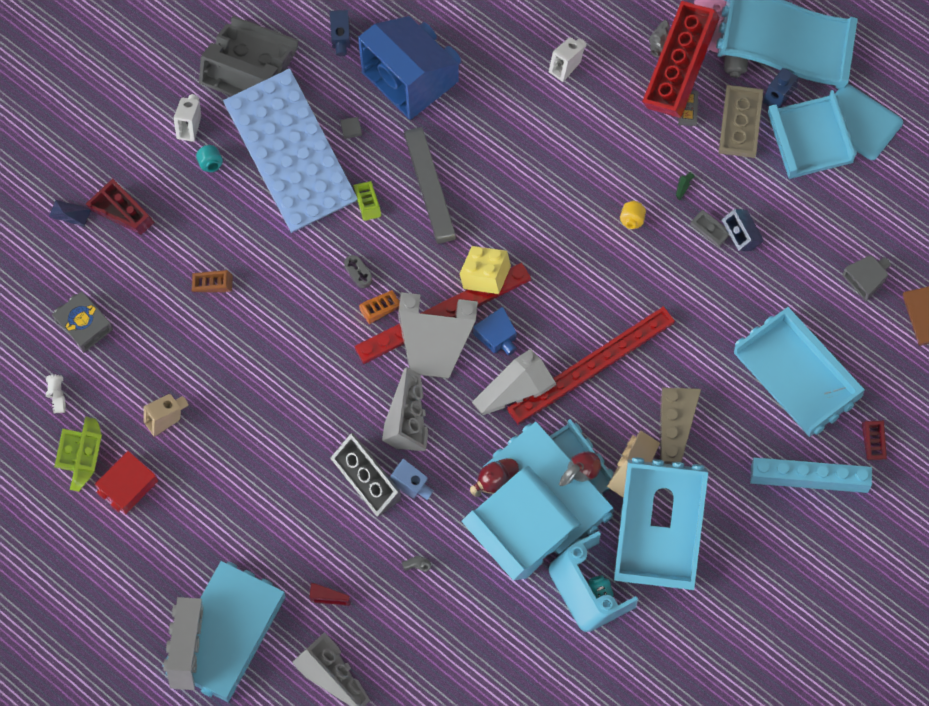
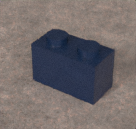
M734 209L722 219L738 251H752L764 241L748 210Z

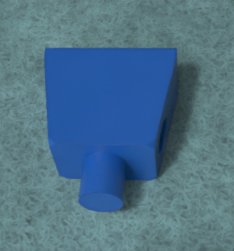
M503 307L473 326L474 336L493 353L503 349L509 356L517 350L516 346L512 343L516 340L517 333Z

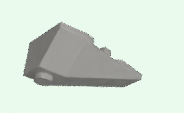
M529 349L514 359L472 401V404L482 415H486L505 408L506 404L515 401L517 403L523 402L524 398L532 395L534 397L540 396L556 386V382L542 360L532 349Z
M408 367L404 368L385 420L382 441L396 449L425 451L428 429L424 426L423 420L426 413L422 409L421 399L423 398L421 375Z

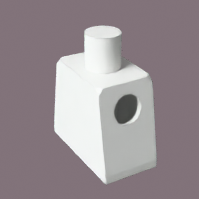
M568 38L553 51L549 73L564 82L580 64L586 42L581 38L577 41L573 38Z
M191 94L188 98L180 99L174 115L177 139L195 142L201 119L200 101L196 95Z

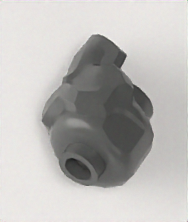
M663 20L648 40L651 47L650 51L655 57H660L669 34L667 29L670 27V24L666 20Z

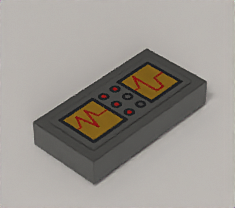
M691 91L682 117L678 118V125L697 126L698 91Z

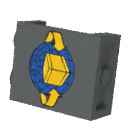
M82 291L79 294L73 295L65 305L56 308L52 314L55 322L64 328L83 353L113 330L108 319Z

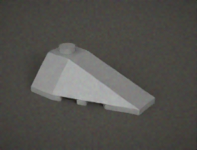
M325 632L292 662L307 679L349 706H365L370 701L359 681L353 679L349 670L351 668L349 664H344L341 659L340 649Z

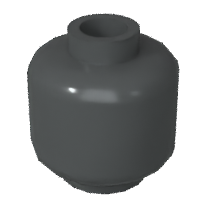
M729 55L724 56V71L730 74V77L739 78L741 74L747 72L748 59Z

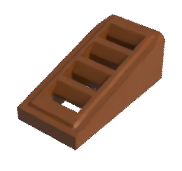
M228 270L192 273L191 291L232 292L233 275ZM200 278H202V286H199ZM207 278H210L209 286H207Z

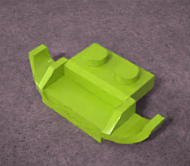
M85 416L82 432L62 429L54 467L73 471L69 490L79 492L95 471L102 437L100 426L95 418Z

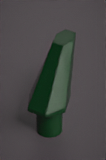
M689 172L685 177L683 175L680 176L676 191L678 200H681L690 186L689 182L695 177L692 172Z

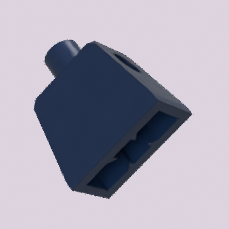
M348 10L330 11L332 48L336 49L337 56L347 55V48L351 47Z
M782 68L768 86L763 103L767 106L776 104L777 108H782L796 90L798 76Z

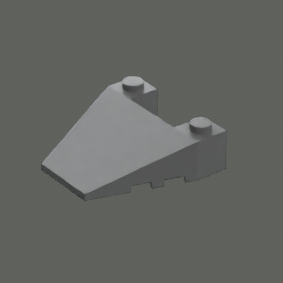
M401 292L398 318L409 369L419 375L449 379L476 321L478 302L459 299L455 318L420 314V295Z

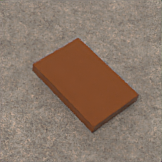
M929 287L903 292L902 295L918 345L929 344Z

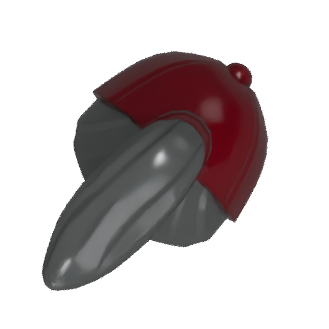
M583 451L572 457L568 464V469L561 477L559 485L565 486L573 480L585 482L596 478L601 469L599 457L590 451Z

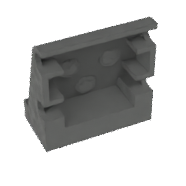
M232 16L231 25L226 24L217 35L216 43H211L201 55L199 84L233 96L285 71L297 51L299 40Z

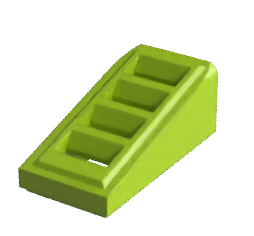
M372 182L353 185L362 219L366 221L381 217L380 206Z

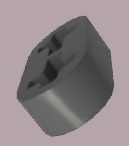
M355 255L348 256L344 261L346 272L359 288H368L372 283L370 271L359 257ZM349 263H356L357 270H355L353 266H350ZM360 273L364 278L367 277L366 282L360 281Z

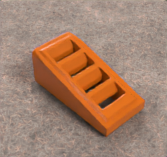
M393 290L361 303L359 308L368 324H371L398 309L400 301ZM389 297H391L392 301L394 302L393 305H391L388 301ZM382 301L386 303V308H384V306L382 305ZM377 304H378V306H379L380 309H381V310H379V311H378V310L376 309V307H375V305H377ZM372 308V310L374 311V313L371 314V312L369 311V309Z

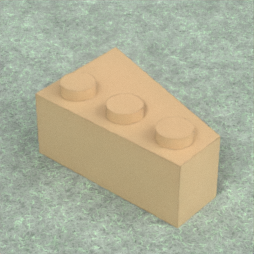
M641 430L637 436L632 435L607 487L624 497L628 460H632L633 457L643 458L645 462H652L660 442Z

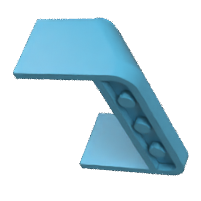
M599 531L571 545L552 561L549 566V575L577 625L585 632H591L635 609L638 602L636 596L620 605L610 595H603L596 599L577 566L586 560L587 550L599 544L601 535Z

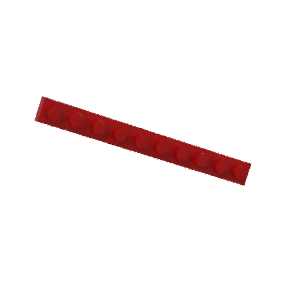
M521 262L509 269L499 294L465 290L420 314L455 318L459 299L477 301V307L531 281V277ZM400 323L354 346L363 365L404 344Z
M663 306L554 377L556 386L540 396L534 397L532 395L524 398L523 402L514 403L507 408V411L517 425L522 424L673 325L675 320Z

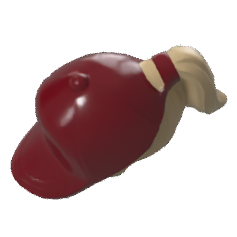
M505 458L484 466L479 472L477 483L470 487L471 494L474 497L481 496V492L494 494L519 472L517 462L513 459Z

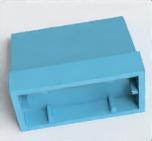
M530 466L521 469L476 510H472L462 520L463 524L513 581L527 579L544 562L543 559L548 554L553 553L570 536L569 533L574 528L581 525Z

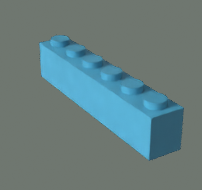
M753 458L750 483L868 493L872 486V467Z

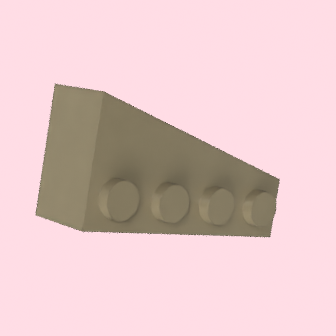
M662 388L660 460L664 461V464L672 465V462L682 461L701 389Z

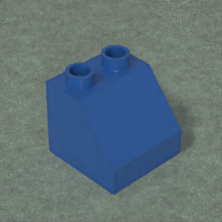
M410 16L375 23L358 37L362 73L409 120H412L459 82L461 58L452 47L447 46L443 49L435 41L437 36L430 25L426 22L418 25Z

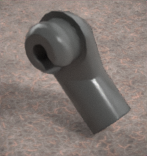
M414 556L401 562L404 571L416 568L420 571L428 572L431 569L430 561L421 556Z

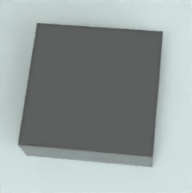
M358 117L340 120L344 139L362 136Z

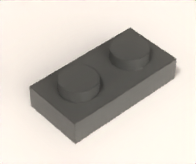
M704 210L690 223V226L718 248L730 237L726 227Z

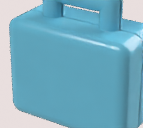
M847 83L844 88L837 90L835 96L839 97V108L841 112H844L846 118L845 126L846 129L849 128L851 133V144L855 145L858 153L869 160H875L901 128L903 119Z

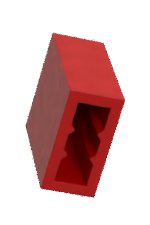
M127 451L95 483L98 489L96 493L103 500L106 498L112 502L110 505L118 513L122 511L126 515L158 482V479L150 469Z

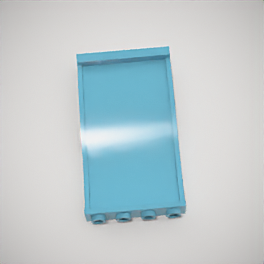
M724 0L727 2L721 15L724 19L719 27L721 37L718 38L716 44L718 49L717 56L729 55L766 64L778 70L785 68L800 78L836 85L835 88L837 89L844 88L849 82L858 18L850 17L845 19L828 16L804 9L785 0Z

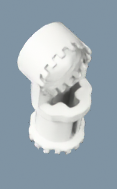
M49 375L46 377L48 382L46 397L52 398L54 413H65V397L61 391L63 376Z

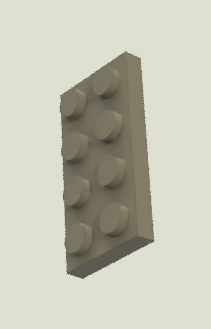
M726 86L719 154L756 157L763 89Z

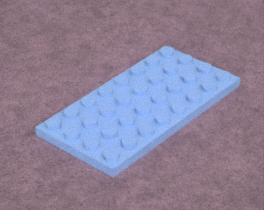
M287 69L223 100L291 233L358 200L291 69Z

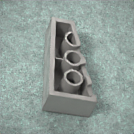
M178 597L177 604L173 605L172 608L174 623H170L169 634L172 636L171 641H167L166 652L169 655L168 659L164 660L163 670L167 672L170 689L195 690L192 673L197 672V655L194 653H199V636L197 634H201L203 603L202 599Z

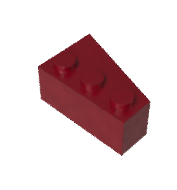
M113 178L86 203L91 211L140 235L155 223Z

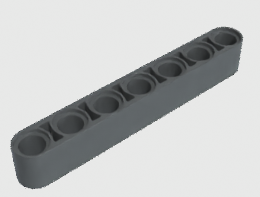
M421 126L404 131L406 144L436 242L441 244L456 240L423 128Z

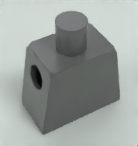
M869 255L847 266L842 276L866 302L885 283L888 277L886 269L891 264L886 257L877 262L873 256Z

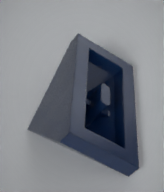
M55 200L49 217L85 227L91 210Z

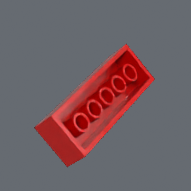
M681 1L642 101L647 109L678 118L682 117L720 19L715 9Z

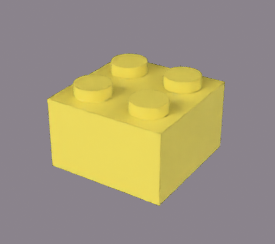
M472 246L460 272L463 289L499 294L511 267L508 252Z

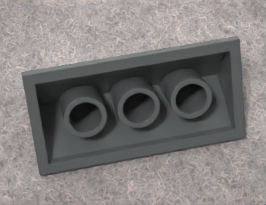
M350 433L330 459L378 517L401 501V492L356 435Z

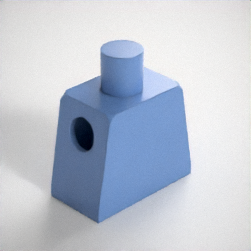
M404 459L401 460L391 474L390 479L397 488L413 499L419 494L428 500L434 491L425 484L428 478Z

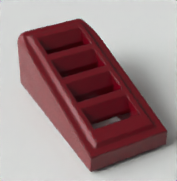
M884 420L862 422L867 460L887 459ZM870 428H878V431H870ZM870 435H879V439H870ZM871 443H880V446L871 447ZM881 450V454H871V451Z
M311 583L309 595L311 603L344 606L351 604L350 596L316 583Z

